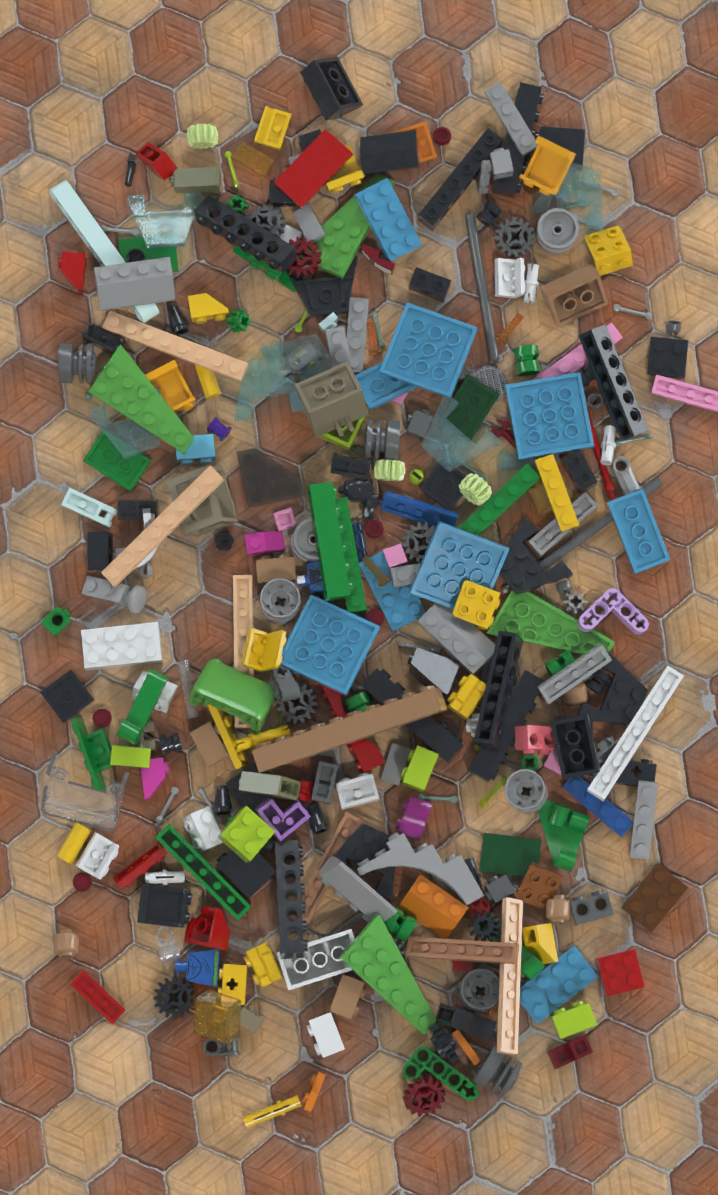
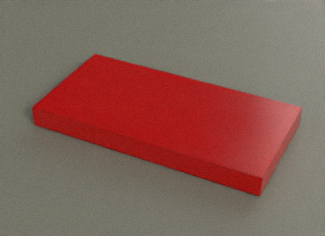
M325 129L275 180L274 185L302 209L353 156V153Z

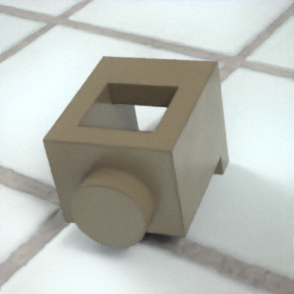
M242 1005L234 1013L237 1016L235 1021L253 1033L256 1032L265 1016L261 1015L259 1018L257 1016L259 1012L250 1006L246 1009Z

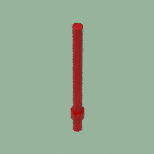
M588 410L594 442V454L604 481V491L608 494L609 500L612 501L617 499L614 491L616 487L614 482L611 481L607 466L600 463L602 450Z

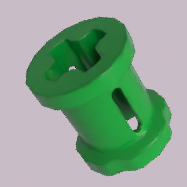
M532 754L525 755L520 761L521 769L535 771L538 767L536 756ZM530 759L533 760L532 765H533L534 767H533V768H532L531 766L528 767V768L525 767V765H526L525 760H527V761H529Z

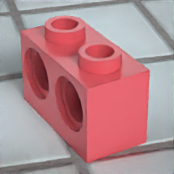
M532 725L515 727V750H523V754H535V751H538V755H549L550 751L556 750L552 728Z

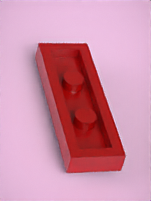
M158 842L113 877L114 881L120 889L130 886L135 878L147 873L149 867L154 863L162 861L167 852Z
M85 970L70 984L112 1025L126 1011Z

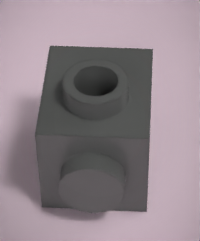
M420 409V411L415 410L414 414H409L406 422L409 425L406 434L424 441L433 420V416H430L431 413Z
M496 875L487 880L488 885L485 886L486 891H484L489 902L493 900L494 904L516 892L507 875L500 878Z

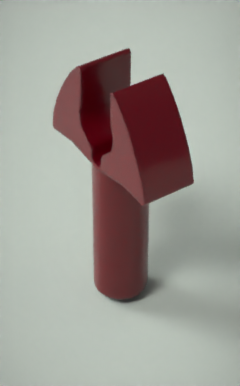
M497 419L496 422L502 426L503 431H498L491 425L495 440L498 437H504L516 449L515 438L508 432V427L511 424Z

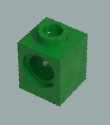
M57 606L41 623L57 638L72 623L70 619L72 615L65 608L60 609ZM61 616L63 618L62 624L54 625L53 619Z

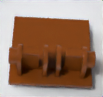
M532 862L528 866L527 873L523 876L524 879L521 880L519 889L516 890L514 899L546 909V901L553 899V895H555L564 876L539 868V864Z

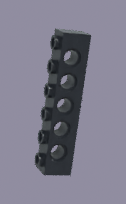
M488 128L418 214V221L433 232L478 176L481 162L483 160H490V153L502 146L503 139Z
M210 195L194 209L196 221L199 225L211 229L215 235L224 237L228 243L237 245L243 252H248L259 262L263 261L268 264L274 271L277 270L283 274L297 259L294 246Z
M606 325L578 335L620 440L624 441L648 431Z
M498 631L474 742L480 748L499 750L523 645V639L517 633Z
M298 840L275 841L281 959L304 958V952L308 951V942L303 940V933H307V923L302 920V914H306V904L301 901V895H305V885L300 882V877L304 876V866L300 865L299 858H303V847L299 846ZM287 859L295 861L292 865H287L284 862ZM292 877L296 881L289 884L286 882V879ZM289 896L297 898L295 902H288L286 899ZM290 915L298 917L295 921H289L287 918ZM295 933L299 937L296 940H290L288 936Z

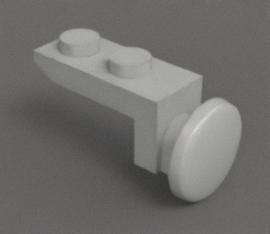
M92 576L86 577L81 593L93 598L117 603L129 608L131 613H139L144 608L147 598L146 590L141 585L131 588L119 583L114 587L108 580Z

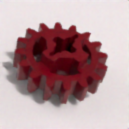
M296 237V242L292 239L289 240L290 245L299 247L296 249L297 259L294 262L295 266L291 265L288 268L290 269L289 275L296 273V278H298L302 274L306 278L307 273L311 276L314 274L313 269L318 271L319 266L317 264H321L322 261L318 257H321L322 252H317L319 245L313 246L314 240L307 242L306 237L303 238V241H300L299 237ZM300 255H303V260L299 259Z
M420 1075L418 1081L413 1078V1084L407 1083L408 1090H403L405 1096L402 1098L406 1109H410L412 1115L417 1112L418 1117H421L422 1113H425L426 1117L429 1116V1112L435 1114V1109H441L440 1103L445 1102L444 1096L446 1093L442 1083H439L436 1077L432 1080L430 1075L426 1079H423V1076Z

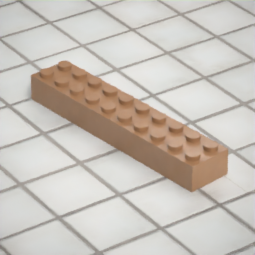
M434 685L421 688L418 694L416 692H409L401 695L402 699L400 700L392 698L383 701V706L379 704L371 705L365 708V712L354 711L348 713V718L337 717L328 720V725L320 723L311 726L310 731L305 729L293 732V737L288 735L276 738L273 744L271 742L256 745L257 749L252 750L259 773L269 772L446 711L447 707L441 689L435 688Z

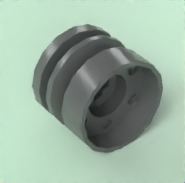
M60 343L58 356L60 383H73L75 375H78L80 384L84 382V375H86L88 384L93 383L96 373V354L93 344H88L87 352H84V344L80 343L78 352H75L73 343Z
M368 419L364 429L363 449L365 459H370V452L375 451V460H378L381 451L384 452L385 460L398 461L401 421L388 420L386 429H382L381 420L377 421V428H372L373 419Z
M475 969L469 972L463 978L459 988V998L462 1005L474 1013H485L491 1010L499 1001L498 977L492 971L486 969ZM476 988L484 990L483 996L475 995Z
M493 1046L473 1081L482 1087H486L489 1082H492L493 1085L490 1091L492 1093L499 1086L501 1089L497 1096L502 1099L518 1079L522 1063L517 1061L512 1068L511 1064L514 1058L510 1057L506 1063L502 1062L505 1054L497 1053V1048Z

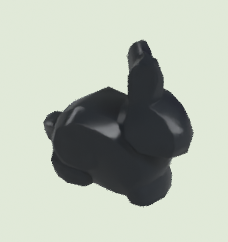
M346 479L344 485L338 487V493L343 494L352 503H362L363 518L372 519L374 514L373 508L380 501V495L374 493L373 479Z

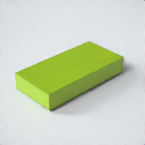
M112 745L110 765L149 768L151 748Z

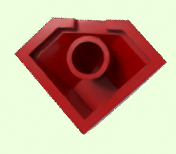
M205 906L197 918H192L189 921L184 942L226 951L231 931L222 910Z

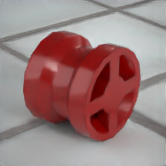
M477 899L472 902L470 912L475 918H478L476 915L477 911L480 912L481 916H483V910H487L489 913L490 906L486 900Z

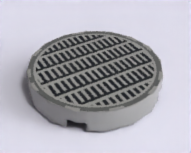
M486 366L478 369L472 375L473 378L500 394L495 403L505 396L507 379L499 369Z

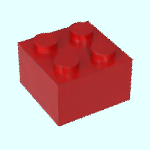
M635 949L595 959L605 997L645 987Z

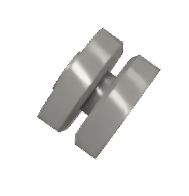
M555 208L548 210L541 216L537 225L536 240L543 251L553 255L568 252L574 246L578 236L579 225L577 219L571 212L565 209Z
M312 518L301 522L295 528L290 538L292 553L298 560L304 563L318 561L316 543L310 541V538H312V541H315Z

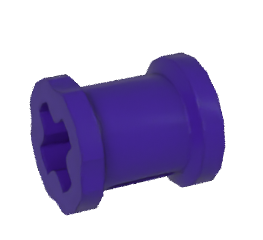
M215 417L206 431L214 433L222 442L232 428L225 426L219 421L218 417Z

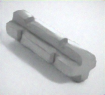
M483 160L481 162L478 180L480 183H478L477 187L480 194L488 192L490 171L492 169L490 160Z

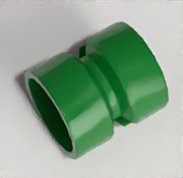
M522 345L514 348L515 360L518 361L516 364L518 376H531L541 373L540 361L537 360L539 357L538 345Z
M566 650L558 655L557 660L553 658L545 663L544 666L550 677L574 662L575 659Z
M365 691L346 699L344 702L348 711L365 712V708L370 706L371 699L368 692Z
M394 907L398 912L387 919L385 925L390 934L396 933V937L405 942L418 920L410 915L404 916L403 911Z

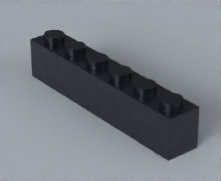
M520 82L515 107L534 136L535 129H532L533 122H538L540 112L536 110L538 105H542L544 94H541L542 87ZM507 133L504 150L509 149L514 170L513 176L496 179L493 194L515 199L516 193L520 194L522 182H519V176L525 173L527 166L523 164L524 159L529 158L530 152L522 156Z
M376 668L361 685L382 705H384L383 701L392 698L400 700L402 699L401 695L405 694V688L399 682L394 684L390 680L391 675L384 669L380 671ZM434 715L405 724L406 727L434 752L439 754L448 764L464 747L461 743L463 740L456 733L451 735L447 731L449 727L441 720L437 722L433 719Z
M527 670L524 671L511 694L499 750L481 748L468 770L469 773L487 783L490 779L495 780L499 773V770L496 768L499 763L504 764L509 755L506 753L508 747H513L515 744V727L526 725L527 720L525 717L527 713L532 714L537 705L534 703L536 697L542 696L537 687L545 682L543 679Z

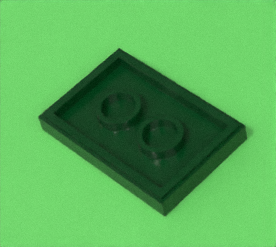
M467 374L437 423L470 443L500 394Z
M484 833L479 871L523 877L529 869V864H532V862L539 864L542 840Z

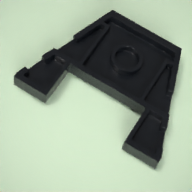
M357 255L354 257L343 279L340 277L304 280L302 274L296 278V273L289 275L290 269L286 270L309 317L329 316L333 312L335 315L347 314L358 259Z
M528 518L523 521L506 545L509 548V552L499 573L500 577L516 596L537 589L539 586L548 583L552 584L557 582V580L573 576V573L563 561H560L546 572L524 546L526 541L538 533V530Z
M607 651L612 661L601 669L612 673L613 676L600 709L583 702L580 704L576 715H589V720L593 722L629 725L642 706L648 689Z
M361 823L333 856L345 863L347 858L357 863L367 858L371 861L376 858L374 854L383 849L386 852L389 851L386 843L389 842L388 837L390 835ZM395 867L377 869L375 871L382 875L375 891L379 895L391 900Z

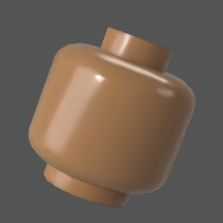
M582 682L563 694V703L570 705L571 709H578L581 703L588 701L587 685Z
M553 895V899L547 900L546 918L550 920V923L565 924L571 917V902L565 899L564 895Z
M62 929L60 933L54 936V953L60 959L74 958V955L79 952L78 935L70 929Z

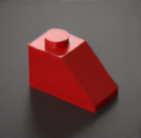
M149 142L135 154L144 165L164 181L171 177L175 169H177V166L166 152Z
M62 251V257L58 259V268L61 269L62 275L74 289L83 295L86 254Z

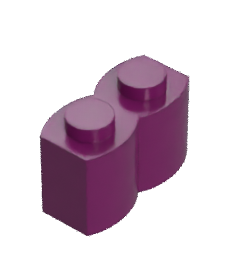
M410 796L409 800L405 799L402 808L405 811L403 818L399 817L396 829H399L398 834L404 833L406 837L420 841L432 808V803Z

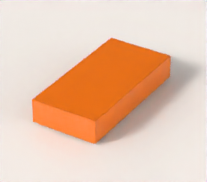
M457 1029L451 1033L473 1065L480 1062L479 1057L461 1032Z

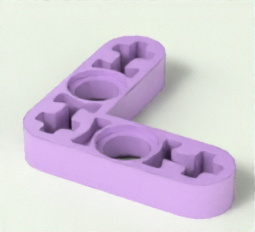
M614 588L607 590L577 621L578 628L581 631L589 632L612 611L634 634H643L649 626L648 620ZM614 595L615 599L607 605L605 602L610 596ZM595 606H601L604 609V614H597ZM622 607H627L630 610L629 616H624L621 613ZM635 615L636 617L630 622L629 620ZM590 616H592L593 619L590 621L588 625L585 626L583 624L584 620L586 621ZM641 622L643 625L637 628V623Z

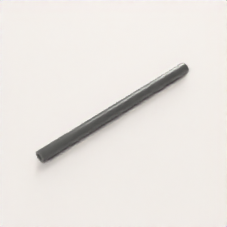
M467 214L465 217L490 362L499 361V354L475 214Z
M657 477L642 489L646 497L660 488L663 483ZM607 513L539 563L544 570L548 569L613 522L611 513Z

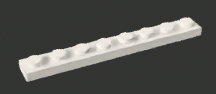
M669 666L666 667L600 769V772H598L587 789V792L602 801L605 800L684 675Z

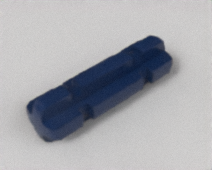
M356 523L352 527L355 534L356 550L358 551L357 556L358 561H363L368 558L367 551H365L364 533H362L363 527L361 523Z

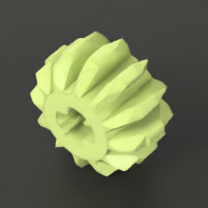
M203 123L191 125L187 128L188 146L194 149H208L218 144V131L215 126Z
M388 459L375 461L373 471L374 478L385 481H402L405 475V463Z
M470 473L459 485L460 493L464 495V498L468 499V502H472L474 505L481 506L492 494L491 487L487 484V481L477 474Z

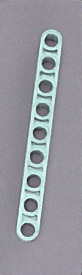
M66 180L49 189L53 200L101 266L126 263ZM155 303L131 307L142 323L159 314V309Z

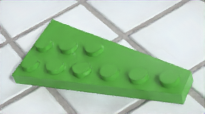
M377 173L357 193L386 179L387 177ZM389 179V181H390V183H391V185H392V187H393L394 184H395V182H394V180ZM354 196L321 226L326 236L313 243V246L319 245L317 252H322L321 257H318L322 259L321 264H317L319 269L342 279L370 230V226ZM303 255L299 256L300 260H303Z
M120 344L88 392L182 454H185L195 438Z
M511 591L486 633L498 636V631L517 633L523 639V642L564 651L568 650L569 652L582 655L598 644H602L605 650L610 652L615 643L594 629L589 632L581 631L578 628L577 619L530 592L516 596Z
M377 913L339 958L413 1027L425 1035L429 1027L437 1020L380 914Z

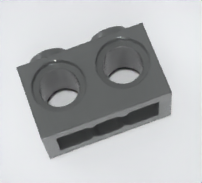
M319 761L311 801L331 804L338 765Z
M602 890L592 892V897L584 899V896L581 895L572 898L573 902L570 905L575 926L614 915L608 892L603 893ZM597 899H602L605 902L603 910L596 908L595 902ZM579 904L586 906L587 912L585 915L577 913L576 908Z

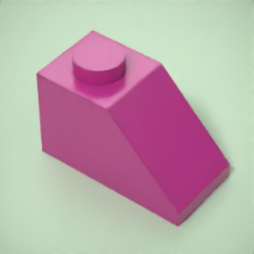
M282 531L244 535L248 557L286 550Z
M163 758L150 759V767L141 768L145 800L151 799L166 779V773H169L168 762H164Z

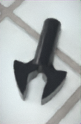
M129 154L124 182L126 187L132 185L133 176L136 171L137 155Z

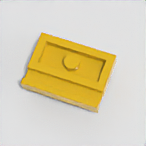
M265 106L254 143H260L263 146L281 150L292 114Z

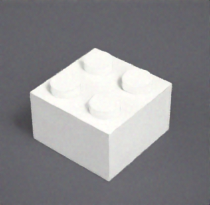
M331 1012L309 1020L310 1025H307L310 1036H315L317 1041L314 1044L317 1055L322 1054L324 1058L345 1049Z

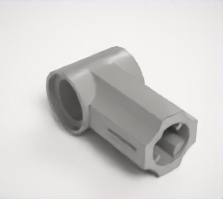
M625 457L616 458L611 465V471L616 476L624 495L639 490L640 487L630 468L628 459ZM617 462H622L625 465L624 471L617 470Z

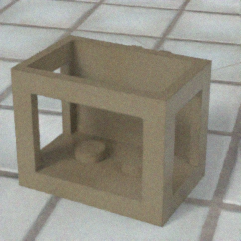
M348 361L295 384L302 409L316 437L336 429L339 436H343L341 426L347 425V428L352 432L354 431L352 422L369 415L363 391Z
M204 466L167 480L172 501L183 493L209 466ZM212 466L222 476L224 481L179 525L182 535L199 537L238 522L230 489L228 488L222 467Z

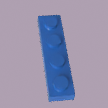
M389 491L385 492L380 510L424 524L427 522L428 525H434L435 527L438 521L455 527L459 515L458 513Z
M580 776L570 777L562 788L618 836L622 837L631 827L633 821L606 798L602 801L587 792L590 785Z

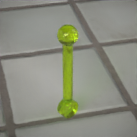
M503 776L500 783L490 794L479 802L481 808H484L487 801L503 784H506L508 777Z

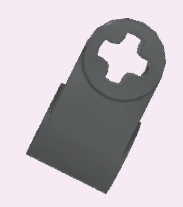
M279 665L278 668L273 669V676L270 678L269 683L278 702L298 699L300 696L299 686L291 675L289 668Z
M240 1035L209 1038L204 1042L203 1050L210 1056L241 1055V1052L238 1051ZM210 1041H214L217 1044V1050L213 1053L206 1050V1045Z

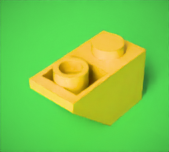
M207 293L188 296L191 320L196 322V324L206 323L210 319L222 321L229 315L228 308Z
M552 923L522 928L525 948L543 964L558 962Z

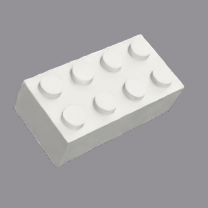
M158 622L81 630L84 667L86 671L163 663Z
M352 929L309 942L308 951L304 952V958L281 959L280 952H278V959L288 990L351 971L352 969L339 957L355 940Z

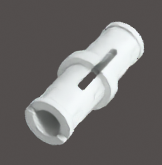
M527 264L526 280H524L526 288L523 299L525 303H529V301L535 303L536 287L539 286L537 281L539 265L533 264V266L532 264Z
M614 426L604 427L600 461L603 465L613 464V452L616 448V428Z
M163 870V872L145 873L146 884L163 883V885H167V883H185V871L167 872V870ZM172 876H174V878H156V877H172Z

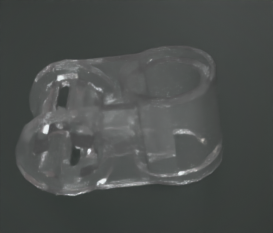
M169 926L159 927L156 931V939L162 964L180 960V951L172 929ZM162 929H165L166 932H170V935L167 936V940H164L163 937H159V934L162 933Z

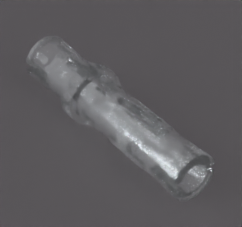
M189 660L177 662L180 677L178 682L182 688L186 719L198 718L197 707L188 703L190 692L193 688L192 681H194L190 673Z

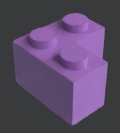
M267 798L254 809L256 814L275 831L273 835L279 841H282L311 817L299 801H294L281 811L271 798Z

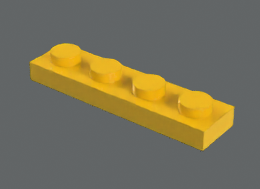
M551 454L535 460L534 462L560 532L578 527L579 522L554 455Z
M208 704L235 769H242L248 766L246 753L243 750L235 752L234 749L237 747L233 748V741L239 740V737L233 732L230 717L226 715L225 711Z

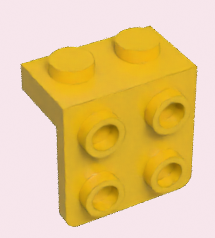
M346 145L345 147L353 153L351 146ZM354 153L343 167L325 184L328 193L333 191V194L343 191L345 186L350 185L354 187L361 184L364 175L358 167Z
M619 226L588 234L584 237L593 257L594 268L600 276L633 266L631 248Z
M468 580L464 581L452 615L477 625L478 629L484 631L488 627L490 628L493 623L494 617L492 615L499 606L500 593Z
M249 628L241 666L260 672L278 668L282 662V650L286 643V631L279 630L267 633Z

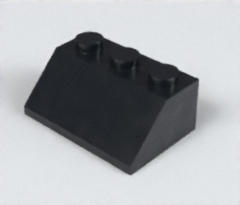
M338 57L314 60L300 72L326 121L338 119L363 106Z
M416 130L360 137V155L364 175L421 168Z
M575 715L551 721L562 779L600 772L589 715Z

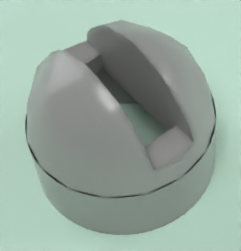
M146 562L144 565H147V574H144L143 565L138 567L139 575L144 578H148L153 574V566Z

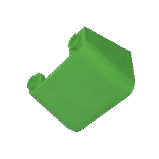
M214 658L207 661L190 692L188 703L196 707L199 703H204V707H207L209 704L243 719L242 723L245 725L248 722L251 725L250 731L258 734L276 696L269 682H263Z

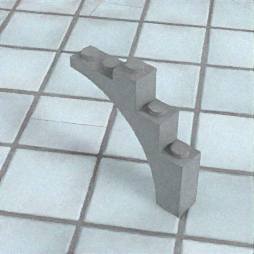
M397 832L388 837L389 842L386 843L389 851L386 852L383 849L374 854L376 856L375 859L371 861L368 858L358 863L359 868L356 869L359 877L373 870L386 867L419 869L445 882L457 893L464 905H468L484 896L461 855L456 857L453 854L444 859L446 863L443 864L433 844L428 846L425 843L416 848L418 852L415 853L404 833L399 835Z

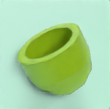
M413 469L409 473V481L412 484L419 485L423 482L424 474L421 470ZM413 472L420 476L421 479L419 480L417 477L412 475Z

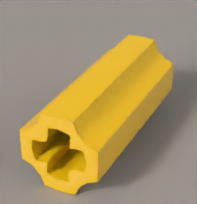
M195 365L206 399L221 395L215 373Z
M76 822L57 856L72 864L91 830Z

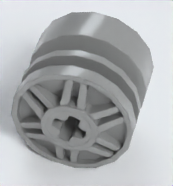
M277 578L270 580L264 585L260 595V605L262 613L268 621L274 624H286L297 617L300 611V593L293 582ZM277 601L284 602V606L277 605Z
M529 769L518 770L510 775L505 784L507 800L519 812L534 813L540 810L546 803L548 797L547 786L542 777L535 771ZM526 788L527 790H531V795L529 797L527 795H524L525 793L523 790Z

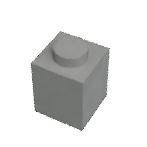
M498 148L490 153L489 159L492 164L494 179L513 176L514 170L509 149Z

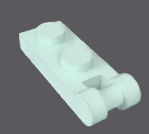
M71 488L68 489L61 504L63 507L108 528L112 525L111 520L113 516H116L118 512L117 509ZM102 510L107 512L104 518L99 516Z

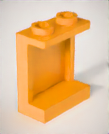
M538 136L535 141L538 146L523 175L520 174L519 178L524 180L523 184L531 188L534 185L539 187V192L547 196L550 193L557 195L576 154Z
M175 360L145 375L176 415L182 410L184 412L189 411L196 404V399L186 384Z

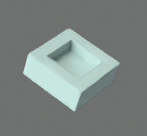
M334 312L319 324V329L323 334L325 333L324 329L337 327L338 317Z

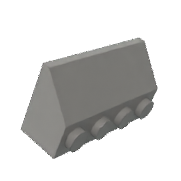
M170 257L94 267V280L100 311L175 301Z
M436 603L418 620V625L451 657L460 662V665L469 674L475 676L493 658L495 644L474 624L454 617L452 615V608Z
M333 855L317 872L321 876L320 881L327 887L331 885L335 888L334 893L342 900L345 897L349 901L348 906L355 912L360 910L364 914L362 918L368 923L377 913L380 914L384 922L398 912L373 888Z

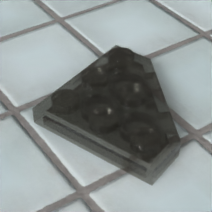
M256 448L237 452L248 508L305 497L301 477L289 471Z

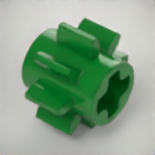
M238 193L234 198L229 196L230 203L225 205L245 216L244 209H249V205L244 204L246 197L240 198ZM234 204H236V205H239V204H240L241 208H238V207H235V208H234Z
M244 309L231 310V314L228 315L227 324L228 327L233 328L232 332L240 333V331H246V328L249 326V314H244Z

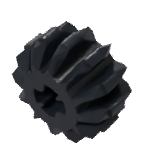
M484 910L483 916H481L479 911L476 912L478 918L471 917L470 919L474 924H468V928L473 929L469 932L470 936L476 935L475 941H479L480 938L481 941H486V938H488L489 942H493L491 936L493 935L498 938L499 934L495 931L501 930V926L497 925L500 923L499 918L494 919L495 913L493 912L488 917L487 910ZM488 923L489 929L482 931L481 925Z

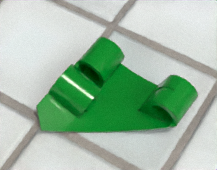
M546 800L544 806L538 810L553 865L572 872L577 858V851L590 817L572 811L567 806Z

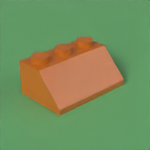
M421 874L398 906L399 909L418 920V922L443 939L448 938L468 909L466 905Z

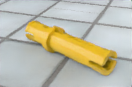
M283 725L255 735L251 733L248 737L234 740L233 748L237 747L234 749L235 752L249 748L255 749L258 744L268 743L282 736H290L289 729L285 730L288 728L287 725Z
M298 1095L282 1102L281 1100L276 1101L277 1104L244 1116L243 1121L246 1128L248 1129L279 1115L284 1116L286 1112L302 1107Z

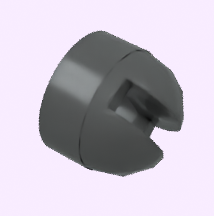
M674 320L666 322L668 334L672 335L674 332V335H677L680 332L681 322Z
M598 393L591 394L588 397L589 407L594 410L600 409L603 405L602 396Z
M567 580L556 583L557 591L561 595H565L564 590H566L569 594L572 590L571 581Z

